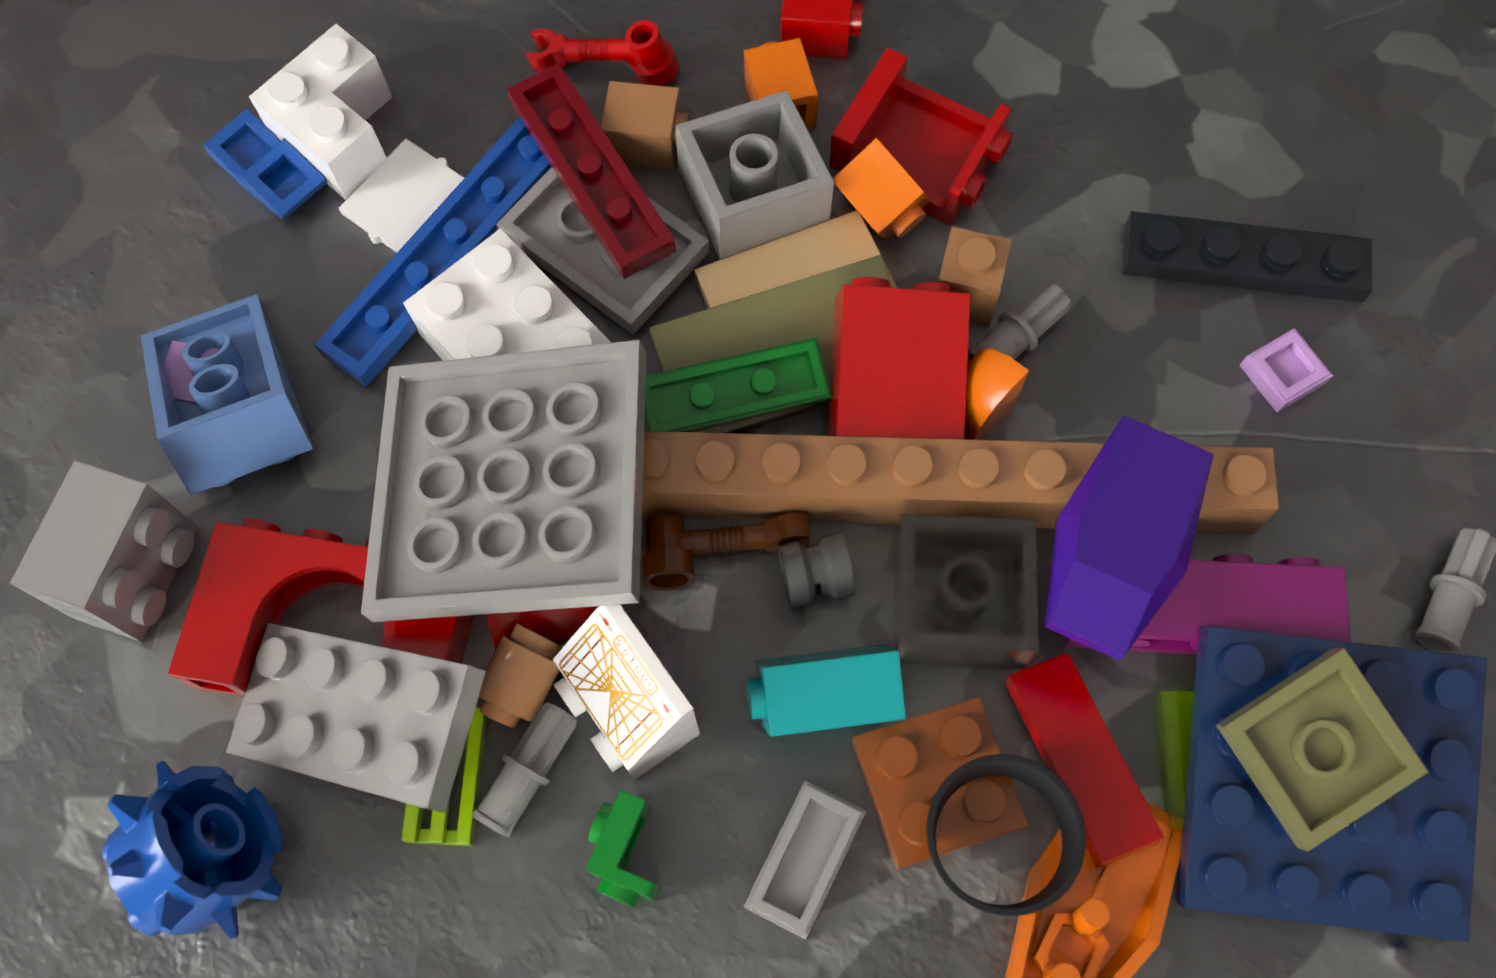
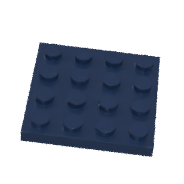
M1200 626L1177 903L1189 909L1469 942L1487 658L1223 627ZM1332 648H1345L1428 770V773L1307 852L1296 847L1216 724Z

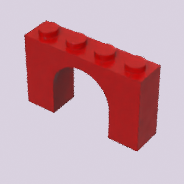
M244 518L241 526L216 522L168 674L193 688L244 697L267 624L279 625L284 615L297 601L318 589L335 585H349L364 589L369 539L366 540L364 547L342 543L343 539L338 535L319 529H305L303 536L281 533V528L277 525L259 519ZM474 615L384 621L380 647L462 664Z

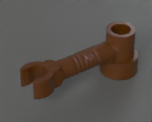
M794 512L780 515L777 518H768L763 523L748 524L742 527L738 525L737 527L731 526L730 528L719 527L718 529L712 528L711 530L708 528L685 531L684 519L678 515L662 514L651 517L646 521L648 552L642 557L643 581L646 587L653 590H678L690 586L695 581V555L711 554L712 552L718 553L719 551L724 553V551L730 552L731 550L735 552L737 550L742 551L743 549H766L767 551L775 552L778 551V545L795 541L808 548L810 547L807 513Z

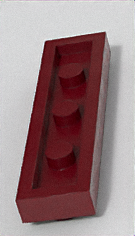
M559 63L507 88L510 103L623 279L677 252L675 238Z

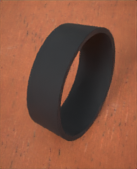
M995 754L979 757L963 764L954 770L940 785L928 812L927 843L931 859L938 874L950 890L961 900L990 914L1022 916L1035 913L1052 905L1072 886L1083 864L1086 849V830L1082 812L1075 797L1056 774L1031 759L1009 754ZM1001 776L1029 785L1048 802L1059 822L1062 835V853L1056 873L1042 891L1025 901L1015 904L997 905L977 900L963 892L950 879L941 864L936 846V828L942 808L955 791L979 778Z

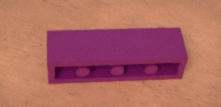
M1245 554L1220 555L1214 557L1212 561L1189 560L1187 572L1129 651L1197 655L1200 626L1351 642L1345 568L1320 566L1319 560L1310 557L1287 558L1279 561L1278 564L1253 563V557ZM1064 636V648L1092 649Z

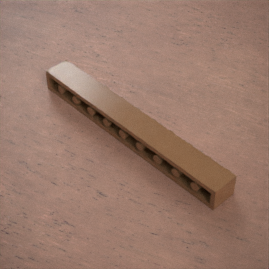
M644 431L642 517L674 514L682 518L764 521L768 518H777L787 513L801 512L807 513L808 522L1056 529L1058 516L1105 443ZM1196 446L1214 454L1196 533L1255 534L1279 510L1274 449L1267 447Z

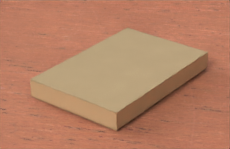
M856 210L694 269V275L698 288L709 309L880 255V252L861 214ZM885 264V267H886L887 273H888V275H889V278H890L892 287H893V288H897V286H896V284H895V282H894V280H893V278H892V276H891V274H890V272H889V270H888V268H887V266H886V264Z

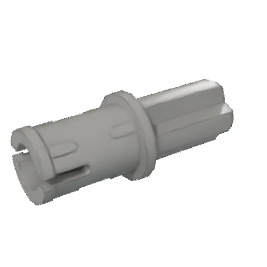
M1058 284L1043 285L1014 312L1006 311L1002 313L998 318V326L977 345L968 350V362L979 349H995L1012 357L1014 360L1023 352H1033L1038 346V338L1070 309L1071 300L1065 294L1064 289Z
M1463 528L1459 531L1442 573L1432 577L1430 588L1434 593L1421 626L1414 636L1417 643L1434 652L1457 654L1459 651L1460 641L1474 607L1481 606L1486 599L1487 594L1482 587L1496 555V538L1491 536L1489 531L1482 528L1476 530Z
M547 702L543 704L512 755L503 754L501 759L506 764L472 816L490 829L510 838L513 833L512 830L539 786L542 784L547 787L550 783V780L545 776L575 729L577 720L571 714L552 703Z

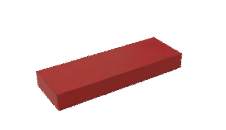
M1066 653L1009 674L1005 685L1046 768L1051 770L1066 784L1079 805L1085 823L1086 848L1095 867L1099 868L1158 844L1164 838V835L1069 654Z

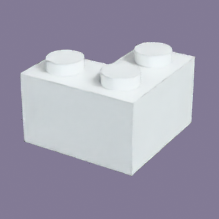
M338 24L332 26L249 96L265 126L280 141L286 139L326 178L327 185L345 200L387 159L372 125L366 120L392 98V94L376 56Z

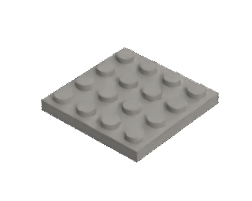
M632 340L390 366L388 368L361 614L372 622L639 603L647 352L641 341Z

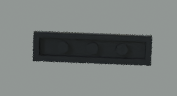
M1131 211L1125 227L1123 275L1363 303L1372 292V238Z

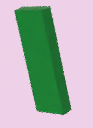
M817 337L646 375L645 431L696 432L829 401L832 395Z

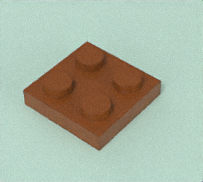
M980 696L853 736L852 743L896 871L932 860L927 843L928 812L932 800L944 780L954 770L973 759L1001 754ZM1001 776L979 778L963 785L951 795L942 808L937 822L936 846L939 857L1022 830L1029 826L1011 778Z

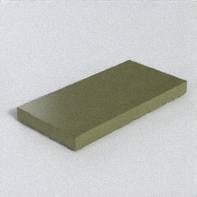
M881 254L649 327L648 333L661 371L817 337L829 387H831L835 298L843 285L852 284V280L855 278L879 277L890 281ZM826 402L696 432L734 433Z

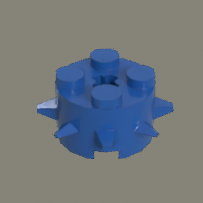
M159 762L156 764L158 788L148 797L114 794L107 805L119 822V826L108 835L102 848L111 887L128 911V920L132 927L148 936H156L162 932L172 935L200 933L218 923L230 939L239 937L237 907L248 898L276 900L280 897L282 891L281 886L271 873L274 855L282 849L283 844L277 815L257 788L253 787L248 793L244 792L234 783L233 776L227 774L225 769L217 766H192L175 774L166 762Z

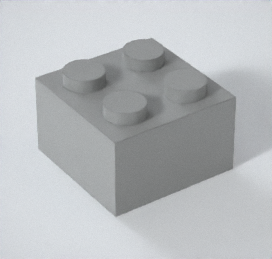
M787 90L676 125L678 171L720 260L830 220L834 181Z
M74 460L10 584L75 620L142 642L148 628L159 620L166 604L165 593L177 569L187 562L193 551L194 534L198 526L148 484Z

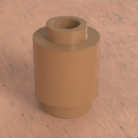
M516 624L509 638L502 636L485 669L486 673L479 693V698L483 699L484 702L479 712L514 729L520 718L533 722L560 671L553 658L564 646L524 626Z

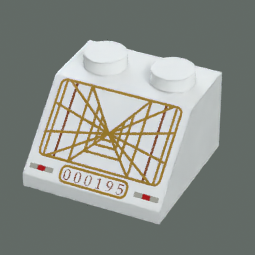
M620 604L599 606L553 658V661L564 676L553 684L575 718L587 710L600 729V732L590 738V740L612 773L624 765L635 781L700 735L693 707Z

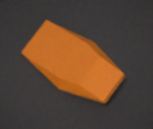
M1146 801L1164 835V838L1158 844L1099 868L1095 867L1086 848L1080 872L1069 890L1059 900L1045 909L1019 916L1005 978H1132L1160 945L1181 856L1183 821ZM1061 829L1057 831L1029 871L1022 901L1042 891L1056 873L1062 853Z

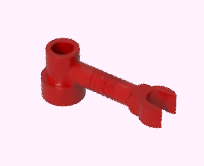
M641 20L632 24L628 28L625 38L568 39L562 34H554L549 29H538L530 34L537 47L546 50L540 53L532 52L525 54L531 67L537 72H541L557 63L561 67H565L569 62L626 61L628 66L632 67L640 84L667 86L673 82L680 68L672 45L667 40L662 39L657 25L649 20Z

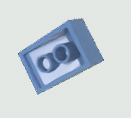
M258 294L141 335L157 440L190 495L211 487L224 486L240 476L272 464L287 462L296 455L313 449L301 407ZM172 340L187 343L183 348L182 356L194 375L189 383V391L196 404L175 400L163 366ZM209 349H220L219 351L208 357L201 358V356Z

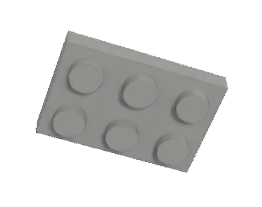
M552 167L496 223L497 230L501 229L532 261L632 335L641 328L710 252L709 240L648 197L675 238L677 252L623 279Z

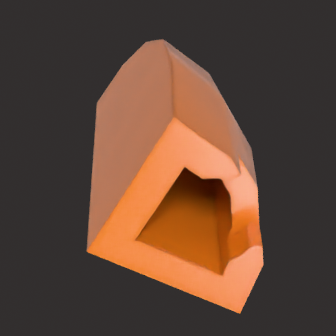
M979 349L967 364L965 440H983L1013 412L1029 373L1028 369L1012 357L995 349Z

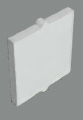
M405 139L339 207L342 215L368 232L372 243L379 244L382 242L397 253L459 185L464 177L449 168L448 162L444 157L436 159L408 139Z

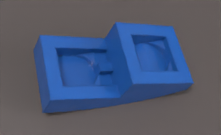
M247 108L203 144L207 154L257 200L283 220L327 184L326 178L286 139L280 141Z

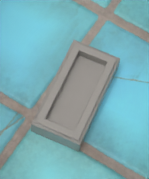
M804 781L744 904V908L806 940L866 811Z

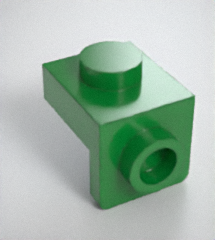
M620 790L614 805L604 802L593 821L588 841L596 844L585 870L601 879L596 892L635 908L640 896L656 902L661 890L657 884L625 871L651 808L646 800Z

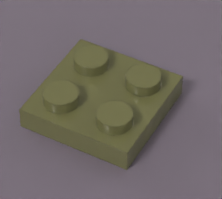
M1332 648L1216 724L1296 847L1307 852L1428 773V770L1345 648Z

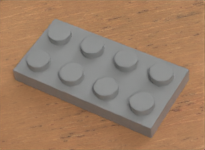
M268 623L226 752L425 809L445 812L486 671L465 664Z

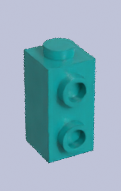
M886 644L755 660L757 678L746 679L751 720L761 719L762 727L770 737L906 719L899 651Z

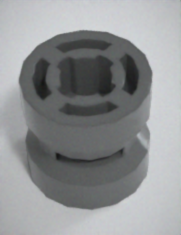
M842 532L822 536L817 544H813L808 548H805L798 541L778 545L782 579L791 609L810 605L817 594L821 596L829 595L835 600L855 595L851 559Z

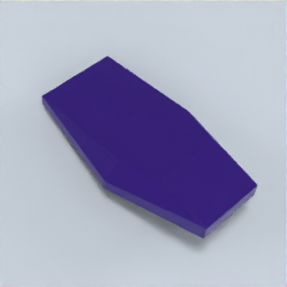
M1125 415L1122 416L1057 518L1045 618L1046 628L1114 659L1121 660L1187 572L1213 453Z

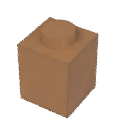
M610 81L601 128L624 163L630 166L674 170L677 156L676 125L691 120L690 113L681 112L679 88Z
M952 226L938 282L951 285V292L969 293V322L990 326L1000 295L1012 239Z

